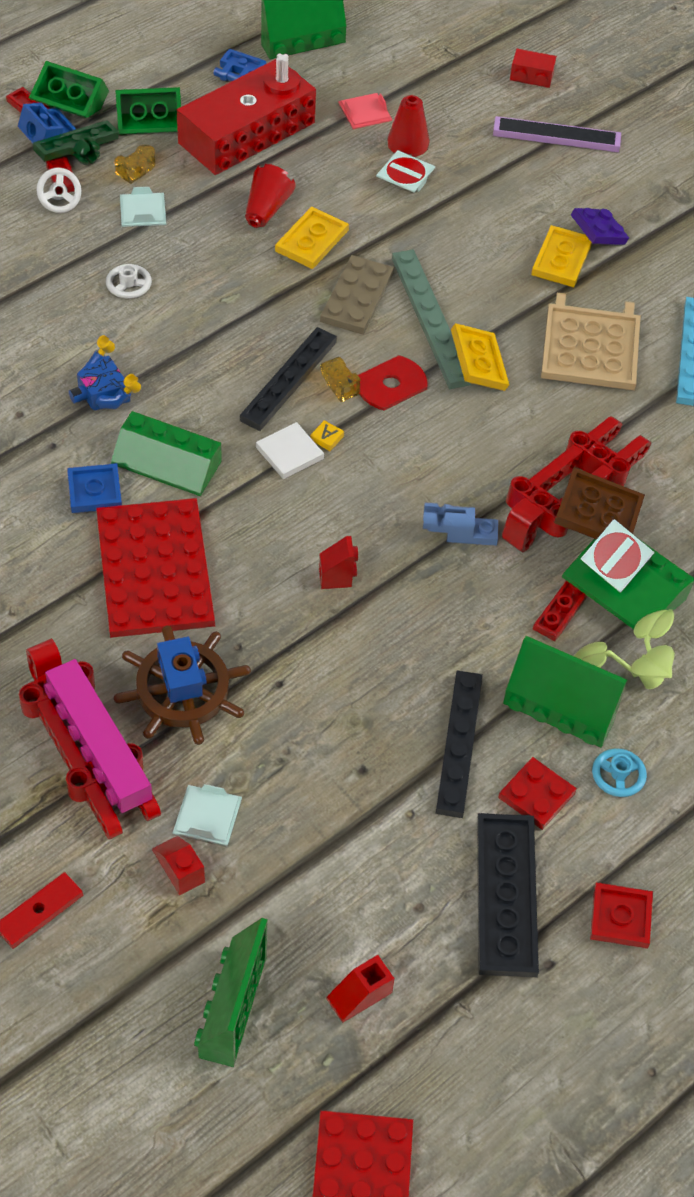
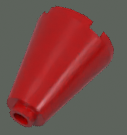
M415 95L406 96L401 100L391 126L387 141L388 148L393 153H396L398 150L405 154H412V157H417L424 154L429 148L430 139L423 101Z
M265 164L264 167L257 166L254 171L245 218L250 226L254 228L264 227L293 194L296 187L295 180L292 179L291 181L287 177L288 172L272 164Z

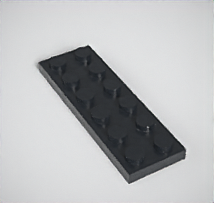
M478 813L479 975L538 978L539 957L534 816Z

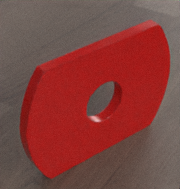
M400 355L357 375L355 381L357 391L362 399L371 406L383 411L427 390L428 387L427 378L422 368L412 360ZM387 378H395L400 382V385L390 388L385 386L383 381Z

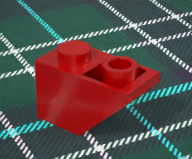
M345 536L319 553L321 589L352 587L353 577H357L356 561H358V547L353 546L352 536Z
M376 955L354 968L331 991L326 1000L341 1022L344 1023L392 994L395 978L379 955Z

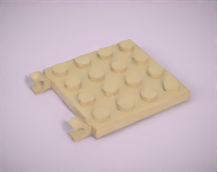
M557 293L555 304H549L541 378L635 391L641 316L634 315L635 303L625 301L623 313L565 306L566 294Z

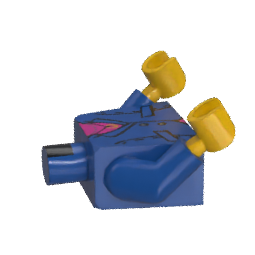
M102 335L97 340V345L100 348L99 351L96 350L86 365L77 373L78 387L69 390L70 399L74 404L86 400L91 409L95 411L100 409H117L122 404L131 401V391L137 393L141 390V384L137 382L138 378L134 374H129L124 378L110 356H105V353L114 351L115 344L107 336Z

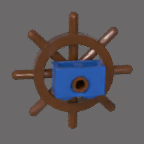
M167 625L162 628L165 641L157 643V648L151 651L145 658L130 651L122 653L124 661L139 668L136 677L137 689L116 693L113 699L117 704L139 700L145 712L152 717L143 731V736L146 739H151L161 724L176 728L189 727L194 743L201 745L204 742V736L200 725L212 719L220 710L236 718L244 716L242 708L226 699L229 691V679L247 676L250 674L251 668L248 665L226 668L221 657L213 651L221 639L219 632H213L205 644L202 645L190 641L189 636L175 639L172 628ZM202 665H207L213 672L205 674L204 669L201 668ZM151 674L165 682L148 686ZM218 682L214 694L203 689V685ZM168 693V697L162 705L152 697ZM197 697L207 703L195 709L193 698ZM177 701H182L185 711L172 710Z

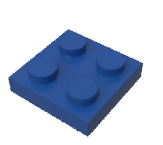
M117 463L67 468L72 513L96 511V508L122 505Z

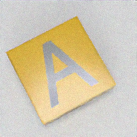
M324 420L310 435V438L317 445L331 451L344 437V431Z

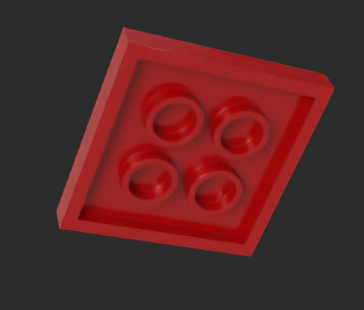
M320 1110L313 1197H409L414 1119Z

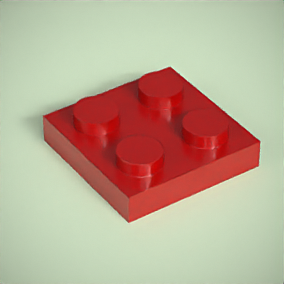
M532 757L499 792L498 798L519 814L534 816V825L543 830L575 795L577 788Z
M596 882L593 895L590 940L648 949L651 935L653 891Z

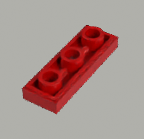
M565 581L534 623L533 630L556 641L588 596L568 581Z
M63 872L0 920L1 937L12 949L16 948L83 897V891L66 872Z

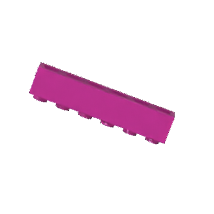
M73 659L46 671L47 683L44 684L45 691L50 700L53 698L56 700V709L62 720L67 719L70 724L68 729L73 740L80 741L82 745L80 749L86 762L91 761L94 765L93 772L98 783L104 782L107 788L106 795L111 805H117L121 813H124L151 800V783L77 660Z

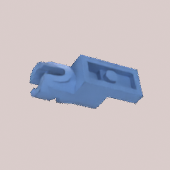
M438 503L424 504L423 529L431 532L447 533V542L497 546L498 520L475 518V507H459L449 504L439 507Z

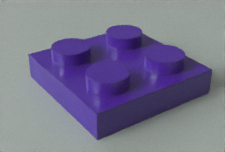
M574 208L571 213L572 218L592 244L625 245L629 239L624 232V228L617 223L612 213L607 209Z

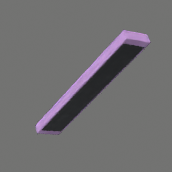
M498 116L495 117L493 136L612 152H619L621 132Z

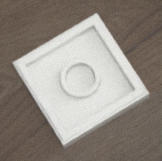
M297 422L256 442V448L282 479L324 459L323 451Z

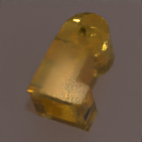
M146 144L138 146L136 151L127 157L119 155L115 158L116 174L130 184L149 173L156 165L155 149Z
M341 357L321 363L320 370L322 376L340 402L359 395L360 378L356 373H351ZM349 387L351 389L349 392L344 393V388Z

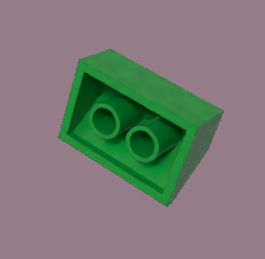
M45 61L29 99L88 118L101 110L109 90L101 78Z
M180 87L115 90L119 134L178 132L177 109L181 107Z

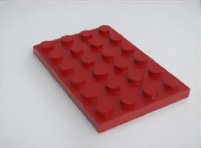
M197 498L96 508L110 638L161 633L162 628L167 625L173 631L215 627Z

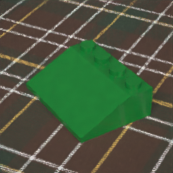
M261 0V46L270 60L277 58L278 54H287L289 56L346 43L347 25L343 0Z
M596 539L592 540L562 574V578L633 630L638 621L648 614L669 609L674 611L686 601L694 584V578L645 544L655 553L620 593L581 560L582 556Z
M525 636L506 688L503 704L514 711H520L533 717L538 722H545L556 727L563 733L574 735L587 744L602 748L614 724L627 679Z
M261 918L234 935L230 946H225L220 960V964H223L221 974H215L212 984V991H215L212 1001L207 1000L203 1013L206 1023L204 1029H198L195 1037L194 1046L198 1047L199 1059L230 1067L235 1065L267 959L268 919Z

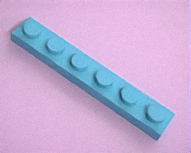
M686 297L676 403L694 406V298Z

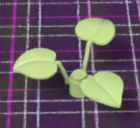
M672 609L661 610L648 614L638 621L634 627V634L639 639L644 638L647 654H643L632 666L611 650H607V645L604 642L588 644L581 648L574 657L599 668L606 662L607 657H612L630 671L633 677L639 676L646 689H654L662 684L664 678H672V665L675 653L672 647L667 645L651 649L650 640L651 638L662 637L667 633L673 624L674 612Z

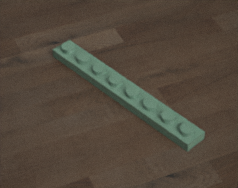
M414 249L392 253L394 266L449 390L472 385V383L465 382L451 330Z

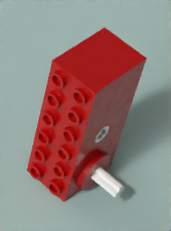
M278 54L277 59L178 108V144L214 175H217L314 124L316 88L288 66L289 56L287 54Z

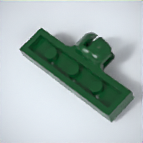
M106 120L33 142V150L44 162L65 155H73L80 164L89 165V163H95L100 157L99 145L119 139V131Z

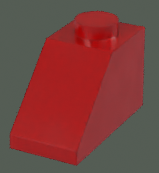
M179 836L152 848L153 853L179 896L205 883L204 865L191 844Z

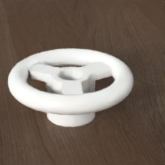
M52 168L40 177L37 183V196L40 203L49 211L65 213L72 210L78 204L81 198V185L78 178L71 171L64 168ZM53 175H57L56 182L50 186L48 192L44 193L43 188L46 180ZM64 176L72 181L75 188L74 196L67 192V187L63 184ZM57 186L61 187L63 190V193L61 195H57L55 193V188ZM50 198L55 200L65 199L70 203L65 206H54L47 200Z
M135 264L117 266L106 277L108 290L113 295L124 299H132L144 295L150 289L152 283L149 272ZM137 272L140 273L144 277V279H138ZM119 274L120 284L114 287L113 278ZM127 287H141L140 289L132 292L123 291Z

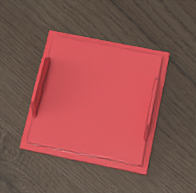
M378 93L338 101L353 129L392 121L387 111L386 101L381 93L379 95Z

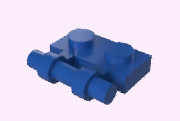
M229 49L220 60V67L223 69L216 67L213 74L220 77L222 81H233L265 65L266 61Z

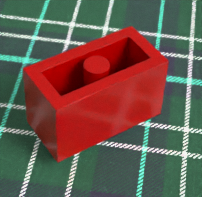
M516 48L510 80L550 88L557 56Z

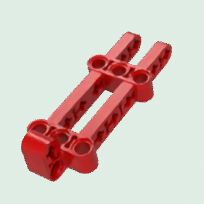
M613 416L608 417L588 434L583 431L572 432L566 450L530 479L516 476L511 480L506 503L512 509L508 514L502 539L523 553L534 542L538 528H541L553 537L565 536L568 528L554 523L562 498L557 499L547 491L569 475L574 467L624 486L631 467L646 455L651 446V441L639 435L618 453L605 446L616 437L622 427V422Z
M51 638L27 648L28 666L34 681L24 685L19 690L22 713L28 718H40L69 769L66 774L69 797L75 802L87 801L106 837L109 840L123 834V830L115 812L104 795L107 788L104 782L98 783L93 772L94 765L91 761L85 762L56 711V700L54 698L50 700L44 688V684L47 683L45 672L62 665L58 647ZM78 662L93 689H95L93 667L87 662ZM128 743V747L143 770L141 748L136 744ZM77 783H84L82 786H75ZM153 793L151 800L138 806L146 821L161 816L160 807Z

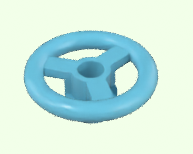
M614 748L602 752L597 756L592 766L594 781L600 789L612 796H632L639 792L646 782L647 772L644 763L637 755L625 749ZM613 757L611 762L606 760L608 758ZM600 768L611 773V776L615 779L616 788L608 785L603 780ZM638 770L637 782L633 786L625 788L626 777L631 772Z

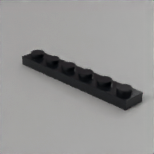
M316 327L240 414V422L261 431L337 343V336Z
M456 671L435 812L438 815L463 818L483 674Z

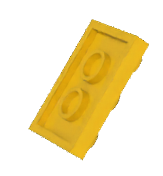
M311 206L275 244V252L314 269L349 231V224Z
M551 225L534 263L531 275L575 287L592 242L585 234Z
M455 323L451 328V333L465 382L505 391L510 384L495 333Z

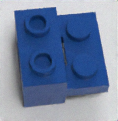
M42 103L23 104L18 128L32 143L76 130L57 108L47 109Z

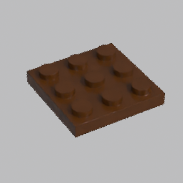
M574 467L554 523L597 540L615 519L633 534L645 494Z

